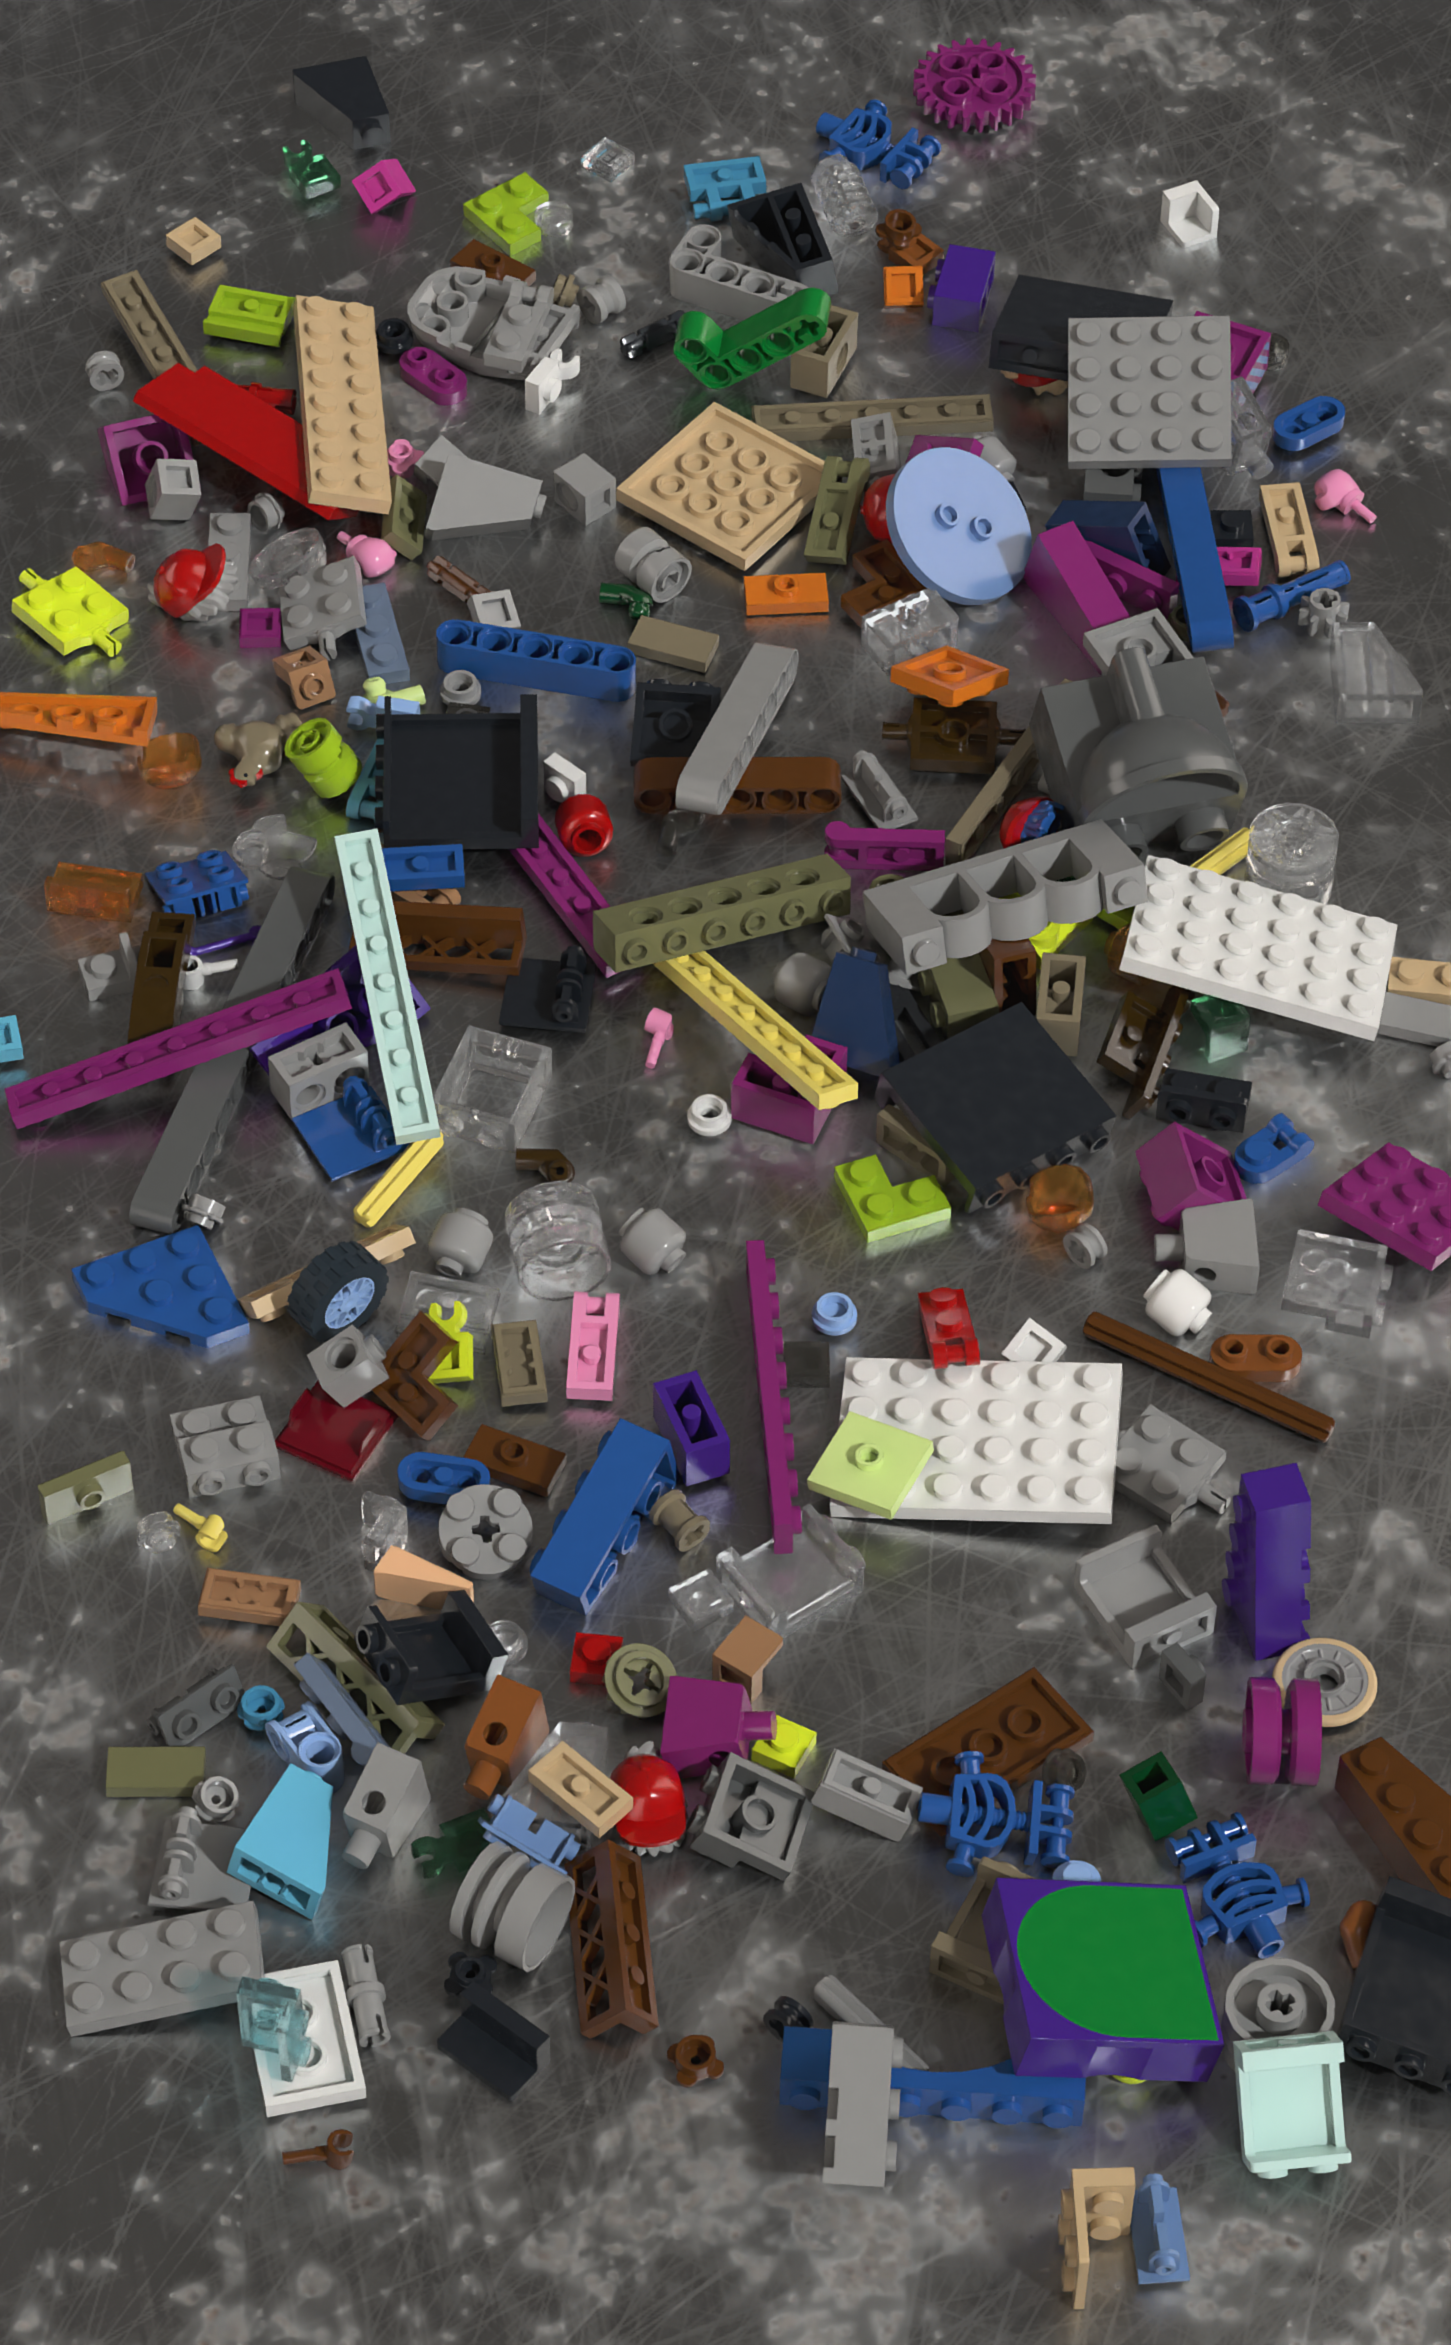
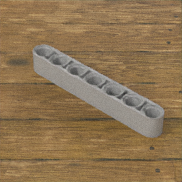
M754 643L679 777L675 799L678 809L714 815L722 814L795 680L798 667L797 649Z

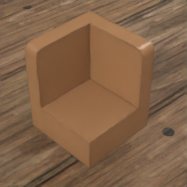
M745 1615L712 1654V1680L743 1685L752 1704L762 1692L763 1669L782 1648L783 1637Z

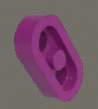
M415 347L401 355V378L428 399L443 406L455 405L465 399L467 395L466 375L436 352L424 347Z

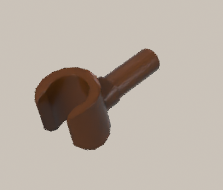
M344 2129L335 2130L329 2135L326 2145L282 2152L283 2164L325 2161L333 2169H345L351 2164L354 2151H338L335 2148L350 2146L353 2134Z

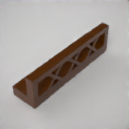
M393 901L402 949L412 944H423L427 948V950L418 955H407L403 951L407 970L519 976L527 939L523 908ZM354 932L352 933L349 950L356 945ZM455 946L466 947L470 950V952L462 957H449L445 953ZM496 949H513L511 960L491 959L488 954Z
M608 1839L564 1864L565 1870L568 1872L566 1875L575 1881V1894L569 1918L580 2031L582 2035L590 2039L619 2023L642 2034H646L659 2027L641 1856ZM595 1866L596 1875L587 1892H585L582 1873ZM596 1904H598L600 1907V1917L592 1933L589 1934L587 1922ZM600 1947H603L605 1959L594 1977L592 1976L591 1965ZM606 1989L608 1990L610 2009L596 2016V2006Z

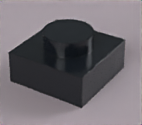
M1210 510L1217 547H1253L1254 535L1251 510Z

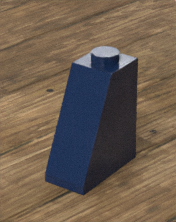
M1063 500L1045 524L1048 531L1074 521L1084 540L1100 545L1163 576L1171 568L1148 506L1144 501Z
M852 946L850 953L836 952L811 1036L848 1047L847 1067L880 1077L881 1072L900 1063L888 965L875 961L877 953Z

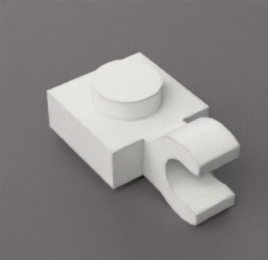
M559 348L552 351L550 358L544 356L525 379L526 410L540 415L550 402H554L561 391V380L571 379L579 374L580 356L575 355L570 362L564 363L562 362V349Z

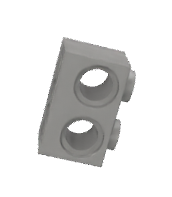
M343 1023L268 1057L271 1092L291 1120L298 1115L342 1098L343 1082L350 1076L362 1078L370 1086L368 1051L347 1023Z

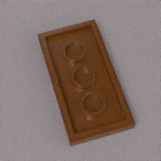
M1033 1667L882 1761V1769L923 1787L922 1792L949 1796V1789L954 1776L961 1774V1768L955 1764V1756L965 1751H979L984 1755V1762L980 1764V1772L1001 1776L1008 1782L1013 1792L1092 1742L1094 1731L1041 1673ZM976 1797V1805L979 1806L980 1804ZM929 1823L940 1837L946 1834L947 1825Z

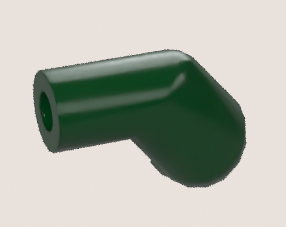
M601 582L599 603L629 606L628 614L632 619L639 620L641 615L650 616V607L653 606V601L649 594L632 585Z

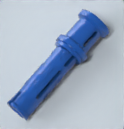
M1336 560L1325 567L1285 584L1270 583L1263 586L1261 592L1246 597L1242 595L1236 597L1232 604L1235 620L1244 631L1251 632L1257 629L1259 623L1266 620L1284 618L1291 607L1301 604L1302 596L1310 597L1311 593L1319 588L1333 590L1348 585V581L1351 580L1349 568L1342 560Z

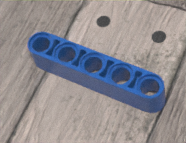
M458 619L445 621L436 630L437 664L447 674L455 670H466L474 674L476 679L612 702L628 700L636 692V657L630 649L623 646Z

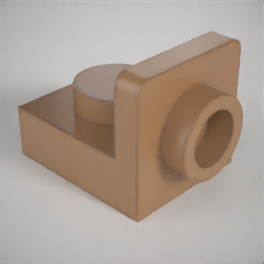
M311 646L272 659L276 675L290 685L294 704L298 709H305L336 696L328 661Z

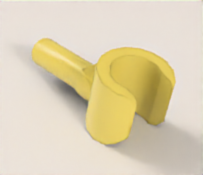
M180 1503L174 1507V1514L199 1529L195 1538L201 1547L210 1552H218L228 1538V1534L223 1530L224 1521L220 1516L211 1514L208 1518H205Z

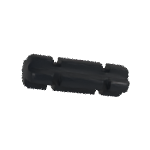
M678 310L668 315V320L663 317L637 330V335L635 332H632L620 339L622 354L627 359H634L644 353L643 349H645V352H648L673 340V335L675 334L676 336L680 316L685 312Z

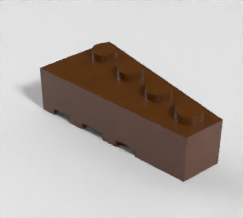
M1382 1737L1340 1755L1334 1788L1400 1880L1451 1899V1796Z

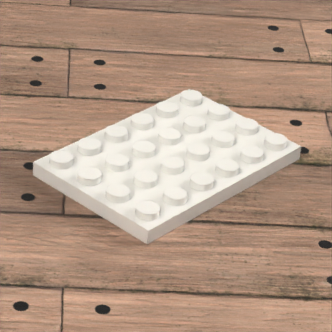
M1147 856L1144 866L1148 902L1134 906L1119 970L1375 1041L1380 1025L1398 924L1387 922L1379 917H1369L1344 910L1337 905H1326L1308 900L1294 893H1283L1265 888L1254 882H1244L1219 875L1211 870H1201L1183 865L1172 859Z
M846 1357L838 1429L849 1411L933 1441L934 1451L893 1519L1112 1524L1123 1380L1122 1363L980 1360V1365L965 1366L964 1362L948 1363V1368L933 1369L931 1359ZM830 1498L831 1517L885 1518Z

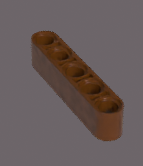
M650 757L640 760L633 770L635 807L646 814H708L678 809L676 807L675 799L678 780L690 757ZM752 757L722 814H824L835 811L842 802L840 765L836 760L829 757Z

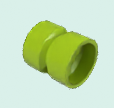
M315 718L303 723L292 732L285 744V755L297 770L304 774L306 781L320 797L332 798L344 793L355 784L361 775L362 762L349 745L341 742L342 736L326 718Z

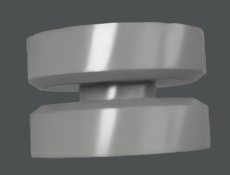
M1271 1957L1255 1961L1236 1973L1226 1990L1224 2013L1221 2022V2032L1225 2044L1222 2052L1227 2064L1235 2071L1233 2041L1332 2031L1335 1999L1328 1983L1313 1968L1296 1960Z

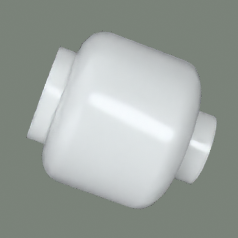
M1165 1269L1143 1296L1148 1301L1145 1307L1146 1314L1173 1336H1181L1188 1329L1194 1334L1198 1333L1213 1314L1207 1309L1212 1297L1211 1292L1183 1269H1177L1172 1273Z

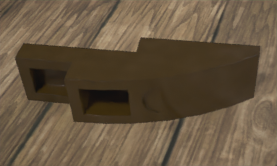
M152 911L148 931H143L139 951L127 1044L179 1026L184 1004L183 986L196 930L195 914Z

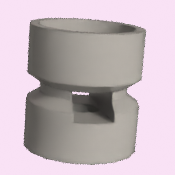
M641 527L631 532L622 541L615 554L614 564L617 570L631 582L636 583L643 592L649 594L652 600L658 603L667 602L675 598L686 586L691 576L692 565L690 561L678 550L669 546L666 540L649 527Z

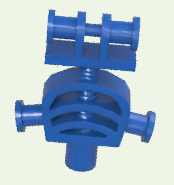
M879 100L868 101L865 110L855 108L845 120L824 112L816 125V133L829 138V151H823L819 154V163L825 171L829 173L835 172L839 167V163L853 170H866L880 163V181L886 183L891 179L892 183L900 189H907L912 184V179H916L922 174L923 169H926L931 164L932 157L937 156L941 152V144L935 137L925 135L920 140V145H918V129L913 127L897 145L892 144V122L886 117L887 107Z
M965 1751L957 1754L954 1758L955 1764L961 1768V1774L954 1776L949 1789V1796L925 1792L920 1794L917 1821L947 1825L945 1848L953 1850L955 1853L953 1858L947 1860L946 1869L954 1875L961 1877L973 1876L976 1869L972 1864L973 1858L981 1859L982 1857L992 1858L997 1856L1013 1829L1026 1832L1023 1865L1033 1866L1038 1855L1039 1843L1046 1844V1853H1043L1040 1859V1863L1043 1866L1057 1869L1064 1862L1070 1861V1857L1066 1855V1845L1072 1842V1832L1069 1829L1063 1828L1064 1825L1071 1824L1074 1819V1812L1069 1809V1800L1074 1798L1075 1790L1069 1785L1051 1784L1047 1786L1045 1795L1050 1798V1803L1046 1805L1042 1804L1043 1781L1034 1780L1029 1790L1027 1813L1025 1811H1016L1015 1798L1008 1782L997 1774L980 1772V1764L984 1762L983 1753L979 1751ZM976 1797L979 1801V1806L976 1805ZM994 1797L998 1800L1001 1808L994 1806ZM973 1824L981 1825V1829L975 1837L968 1835ZM990 1826L1003 1828L999 1837L985 1840Z
M1239 1812L1232 1813L1230 1820L1222 1823L1215 1819L1207 1822V1833L1203 1835L1197 1827H1193L1187 1830V1836L1177 1840L1173 1837L1166 1838L1165 1848L1167 1855L1174 1866L1181 1865L1179 1877L1183 1884L1207 1874L1215 1873L1203 1886L1200 1908L1203 1918L1199 1921L1194 1920L1201 1948L1208 1944L1209 1937L1217 1934L1224 1944L1247 1937L1256 1954L1261 1959L1272 1957L1282 1950L1285 1943L1275 1926L1285 1922L1288 1905L1298 1903L1302 1907L1310 1905L1308 1886L1303 1877L1297 1878L1296 1884L1282 1886L1278 1874L1267 1864L1254 1862L1239 1863L1254 1857L1257 1842L1254 1834H1249L1246 1822ZM1211 1843L1214 1848H1211V1849H1210V1847L1208 1846V1844ZM1221 1893L1219 1897L1215 1901H1213L1215 1896Z

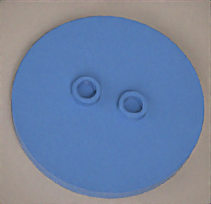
M939 447L921 452L897 471L887 493V526L897 554L910 573L922 585L936 595L951 602L964 605H982L1004 596L1021 581L1032 550L1031 529L1020 498L1007 479L996 468L970 452L957 448Z

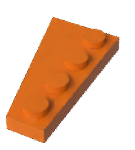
M0 692V728L3 729L16 728L148 747L157 716V697Z

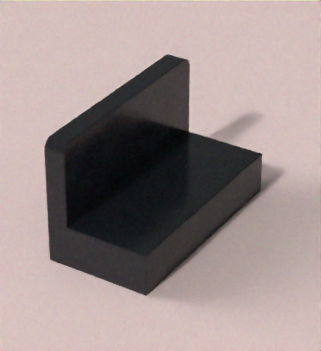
M472 1981L460 1994L461 2016L437 2039V2048L504 2098L513 2101L551 2062L550 2036L475 1981Z

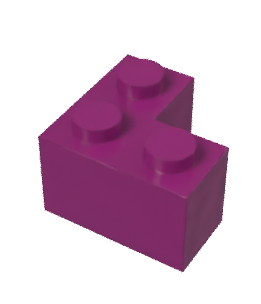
M806 1034L805 1038L847 1073L848 1047ZM749 1052L731 1084V1114L733 1119L806 1143L814 1144L832 1108L818 1110L757 1055Z

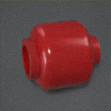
M577 794L563 801L556 810L554 823L559 839L570 854L577 857H591L608 847L612 840L614 828L606 805L598 797L591 794Z

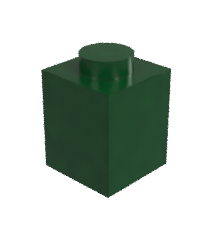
M1162 1751L1119 1774L1137 1814L1155 1841L1198 1818L1182 1781Z

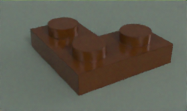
M887 539L853 554L852 567L867 583L842 594L841 607L863 631L932 600V591L922 585L910 573L894 546Z
M420 1310L386 1351L387 1357L382 1360V1363L389 1378L373 1388L372 1391L421 1438L430 1441L458 1405L429 1377L458 1342L429 1314Z

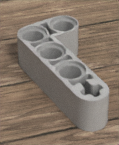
M700 224L691 227L669 259V289L674 298L742 321L800 290L808 288L802 283L721 258V233L712 225Z

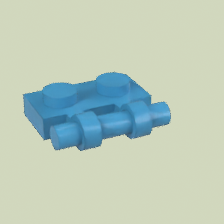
M759 156L684 165L683 177L690 202L706 201V203L693 204L695 220L709 218L710 222L722 221L723 216H729L728 204L754 197L755 194L766 193V178ZM740 196V199L721 201V198Z

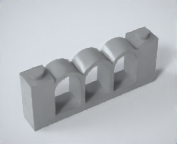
M1102 819L862 891L867 929L906 976L946 964L947 958H962L977 954L988 947L992 939L1000 941L1028 939L1047 927L1048 921L1057 924L1078 923L1095 917L1103 909L1109 914L1148 902L1144 863ZM1070 876H1074L1077 879L1068 882H1056ZM1017 892L1021 896L1013 899H999ZM961 909L965 913L957 916H941Z

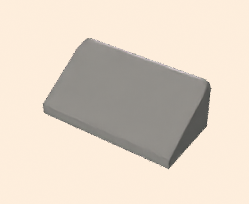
M834 1748L811 1803L890 1840L899 1842L911 1823L923 1787Z

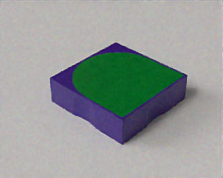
M996 1878L981 1916L992 1969L1003 1994V2021L1015 2076L1086 2078L1097 2075H1118L1138 2080L1208 2082L1225 2044L1186 1885Z

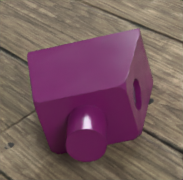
M670 1676L660 1754L662 1759L670 1762L675 1767L680 1779L705 1775L712 1764L718 1767L730 1752L748 1760L750 1741L776 1739L777 1720L775 1711H752L746 1688L743 1685Z

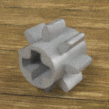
M1329 588L1316 589L1311 593L1310 597H1301L1298 625H1306L1309 636L1317 639H1330L1336 634L1337 630L1343 632L1346 630L1350 604L1349 602H1341V597L1337 591Z

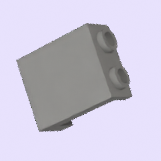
M1157 1525L1144 1530H1133L1113 1544L1104 1548H1093L1087 1551L1076 1561L1075 1590L1131 1670L1160 1658L1162 1650L1176 1642L1181 1647H1184L1214 1632L1217 1605L1207 1592L1196 1597L1161 1547L1162 1531Z

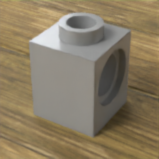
M585 453L570 462L562 464L553 471L554 501L583 525H589L616 508V478Z
M156 459L145 484L150 519L190 520L201 497L196 460Z
M353 1325L307 1354L322 1389L344 1408L389 1378L382 1363V1360L387 1356L379 1341L372 1334L365 1337Z

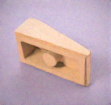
M391 1545L374 1569L375 1595L381 1598L442 1610L448 1592L465 1590L474 1603V1589L471 1581L397 1546Z

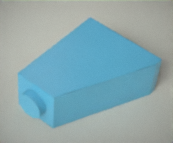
M290 1763L235 1845L226 1873L312 1920L317 1913L326 1887L333 1786L324 1782L316 1773L303 1770Z

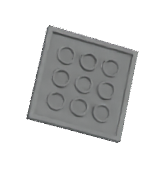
M1230 316L1068 318V469L1231 467Z

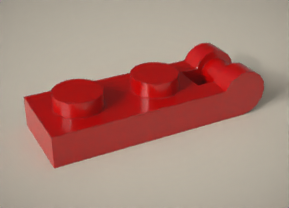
M941 1287L931 1292L918 1293V1308L933 1369L948 1368V1363L964 1362L965 1366L980 1365L979 1343L975 1337L963 1288L951 1289Z

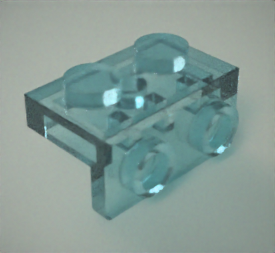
M242 1976L236 1992L242 2046L279 2054L282 2081L292 2083L297 2067L306 2066L312 2045V2038L306 2036L309 2011L303 2010L301 1989L285 1986L271 1978L253 1979Z

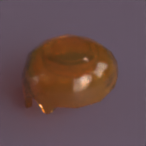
M175 732L149 740L148 747H142L143 758L141 759V756L137 757L140 777L146 784L158 789H178L190 783L202 767L199 741L191 733Z
M1068 1164L1050 1166L1031 1177L1029 1181L1030 1192L1029 1197H1026V1206L1032 1222L1041 1229L1058 1233L1074 1230L1092 1214L1095 1202L1093 1185L1090 1176L1081 1167Z

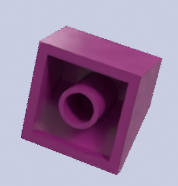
M155 414L97 428L106 468L121 506L147 500L145 484L156 459L194 460L188 435Z
M1176 1122L1170 1124L1135 1151L1141 1169L1139 1176L1147 1187L1152 1202L1150 1205L1151 1213L1163 1226H1170L1179 1231L1181 1211L1185 1208L1247 1199L1231 1152Z

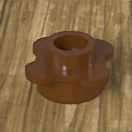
M895 209L886 215L884 223L876 226L875 232L878 237L886 238L895 248L906 249L909 247V241L913 237L921 235L922 227L916 222L915 217L910 212L903 209Z
M690 2035L683 2038L679 2043L672 2044L667 2050V2059L669 2062L674 2063L678 2072L676 2075L677 2083L683 2087H693L697 2081L705 2078L718 2079L724 2072V2063L716 2058L715 2043L709 2036ZM699 2059L700 2063L692 2064L691 2060Z

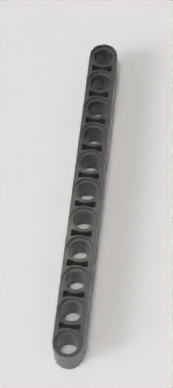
M296 866L290 867L222 1010L295 984L331 907L336 888L335 876ZM249 1047L195 1065L133 1195L129 1210V1222L131 1225L167 1234L179 1231L188 1212L183 1210L182 1205H188L192 1193H197L258 1063L248 1049Z

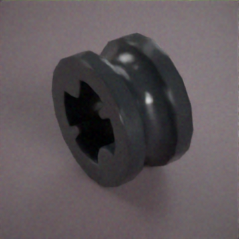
M780 1996L774 2002L775 2009H769L763 2015L765 2026L781 2042H783L784 2026L812 2028L814 2026L812 2016L807 2009L793 1998L787 1996Z

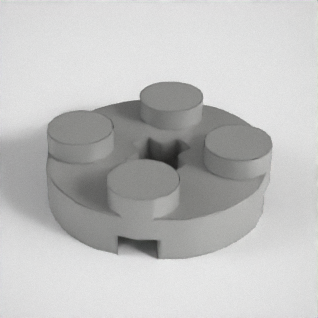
M490 1484L470 1486L453 1494L447 1501L439 1520L438 1543L446 1560L449 1563L451 1561L456 1567L463 1570V1574L480 1580L497 1579L513 1571L516 1565L526 1556L533 1537L532 1519L516 1491ZM486 1521L489 1522L490 1526L496 1527L498 1533L492 1534L491 1542L487 1543L483 1542L481 1535H473L472 1529L479 1527L480 1522Z

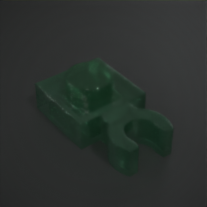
M307 140L301 141V153H293L287 146L283 147L284 164L289 168V178L306 200L341 188L339 173L323 153L313 157L312 145Z
M484 1807L439 1824L440 1838L424 1836L411 1843V1854L414 1859L423 1855L434 1857L421 1863L424 1879L440 1875L445 1866L454 1862L459 1873L470 1869L479 1854L491 1844V1842L482 1837L487 1829L477 1821L479 1817H482L490 1822Z

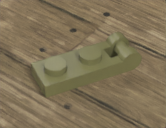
M827 456L825 459L804 551V557L808 562L847 565L864 484L870 476V462L868 458L855 457L852 461H843L840 456ZM842 477H848L847 483H842L838 481H840Z

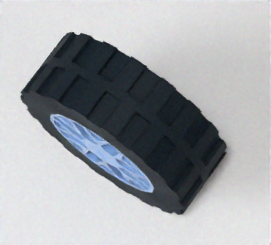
M351 1240L347 1243L345 1241L339 1242L338 1245L325 1249L319 1256L314 1257L306 1268L304 1267L299 1278L294 1282L291 1294L287 1300L289 1303L287 1309L291 1317L320 1343L322 1341L327 1342L351 1325L358 1329L359 1326L366 1323L374 1310H377L381 1304L380 1301L387 1291L386 1285L389 1283L386 1267L360 1243L358 1244L356 1241Z

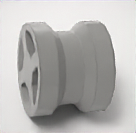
M608 275L597 279L595 286H585L577 293V301L583 315L587 320L596 325L605 321L609 313L617 314L626 307L625 295L620 285Z

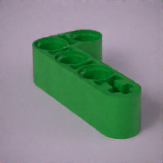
M818 288L802 289L724 331L705 313L699 311L686 312L680 316L673 346L674 355L706 387L711 389L727 388L823 338L827 332L831 298L825 291Z

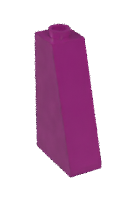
M1074 521L1037 534L1024 569L1023 579L1096 671L1102 675V671L1083 646L1084 633L1130 618Z

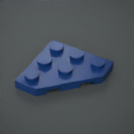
M199 1225L71 1269L73 1282L89 1313L105 1318L108 1313L130 1320L131 1326L164 1336L167 1331L190 1338V1344L207 1349L250 1334L249 1322Z

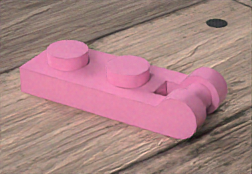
M574 1291L566 1399L612 1401L620 1293H606V1297H588V1292Z

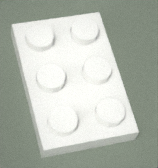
M338 1960L264 1974L267 1996L244 2000L243 2003L266 2116L272 2117L367 2098Z

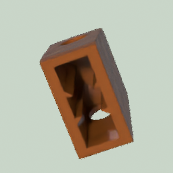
M499 1674L496 1676L465 1742V1750L471 1772L463 1788L469 1794L482 1800H489L497 1784L509 1789L517 1787L550 1731L540 1691Z

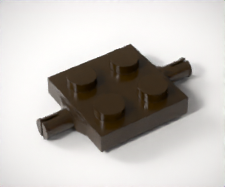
M914 697L913 713L908 720V724L883 722L882 740H907V745L911 751L910 770L994 774L995 755L1000 745L1014 746L1026 729L1001 728L997 718V702L967 700L958 707H945L933 698Z

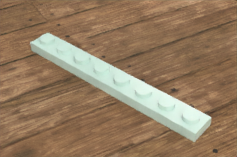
M378 828L335 836L396 1145L441 1137Z

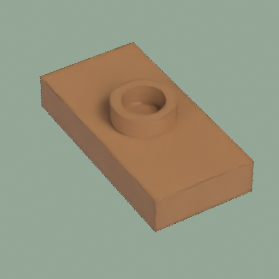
M207 1568L197 1605L198 1616L280 1627L299 1601L301 1581Z

